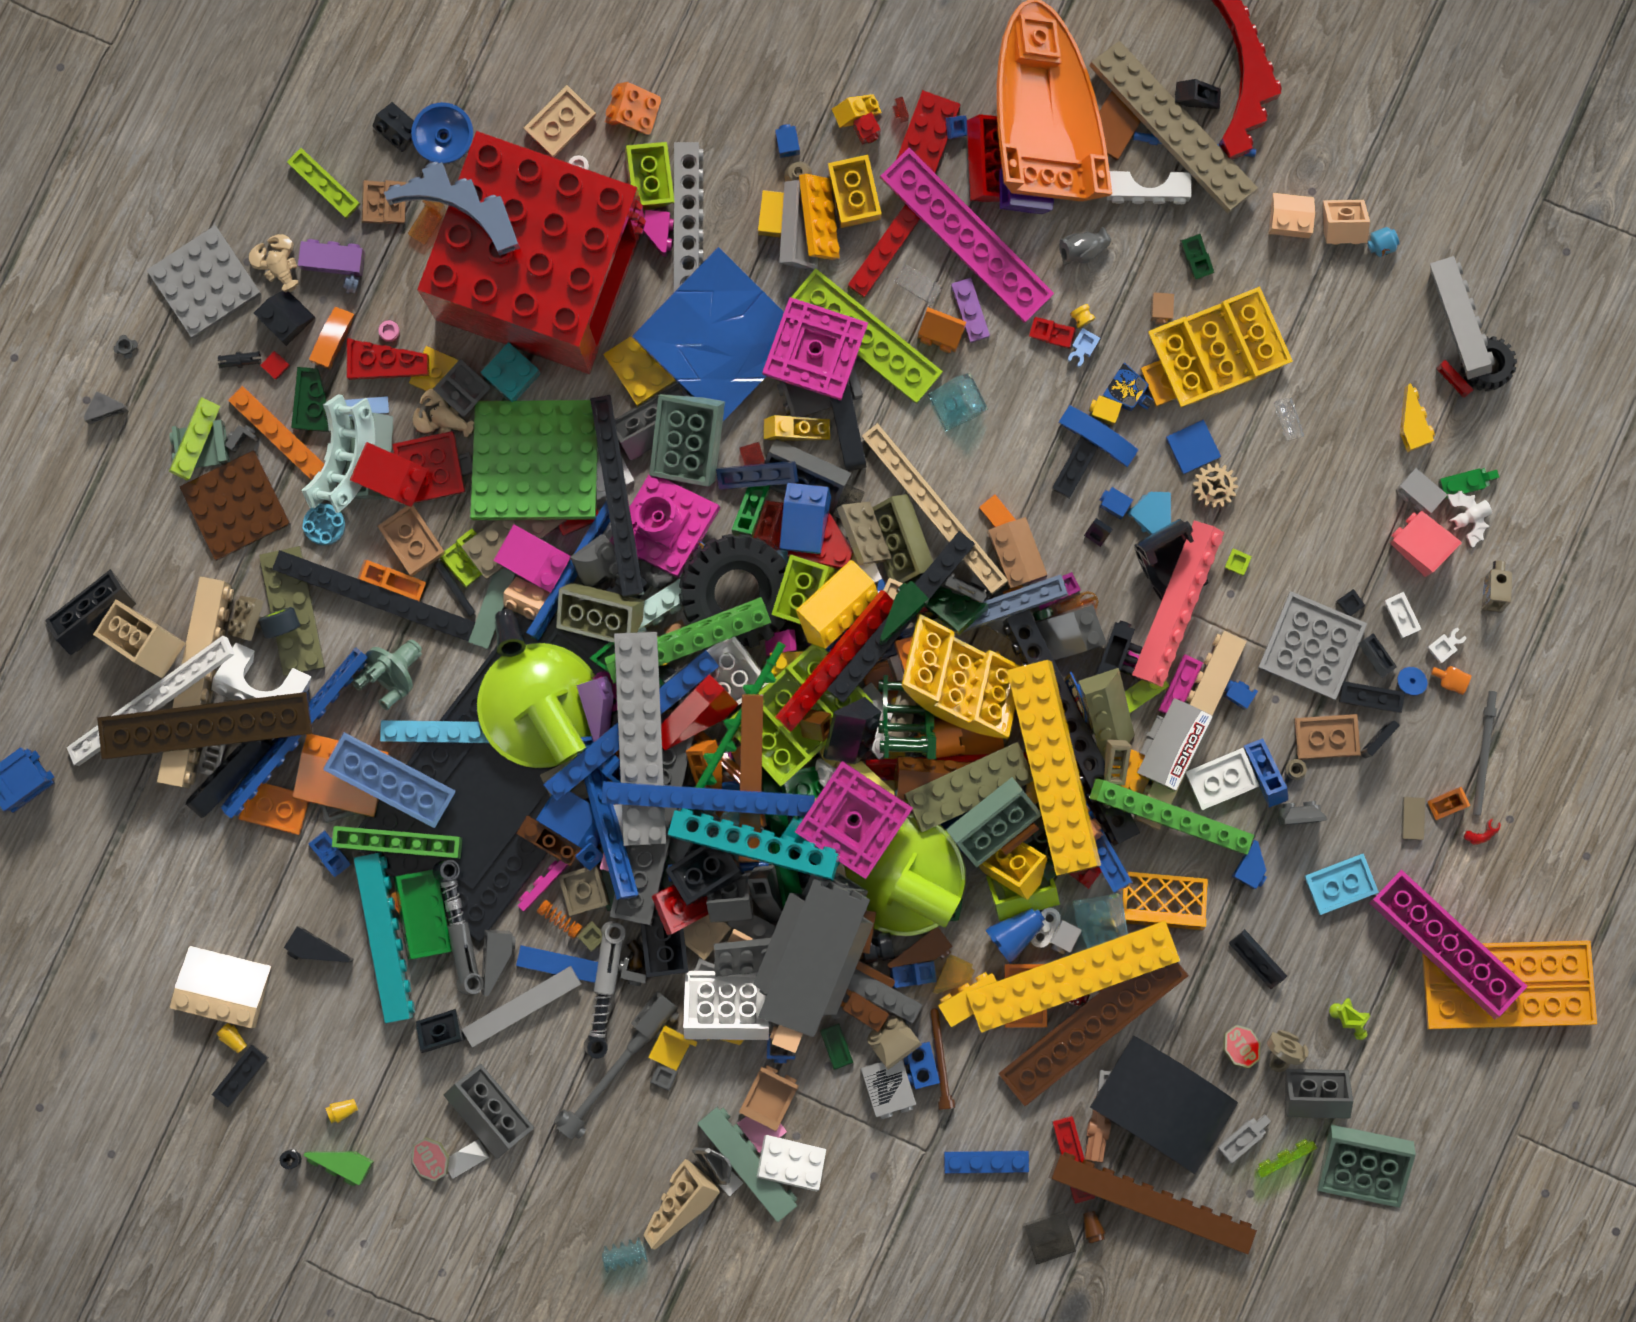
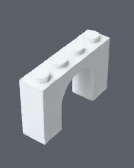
M235 643L232 648L235 655L220 666L213 677L211 689L218 695L226 696L234 701L300 693L309 690L311 676L292 668L279 688L267 692L255 690L244 679V676L253 664L255 651Z

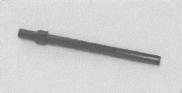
M1495 691L1488 692L1487 707H1484L1485 723L1473 815L1481 816L1493 720L1497 713V708H1495L1497 692Z

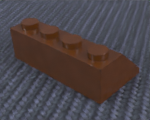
M898 756L894 771L895 795L907 803L904 796L905 793L973 762Z

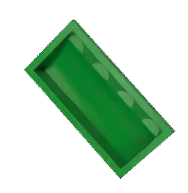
M433 870L395 876L394 883L408 959L452 952L439 881L433 875Z

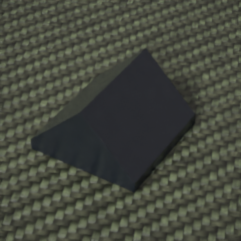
M456 1009L416 1021L421 1053L465 1040Z

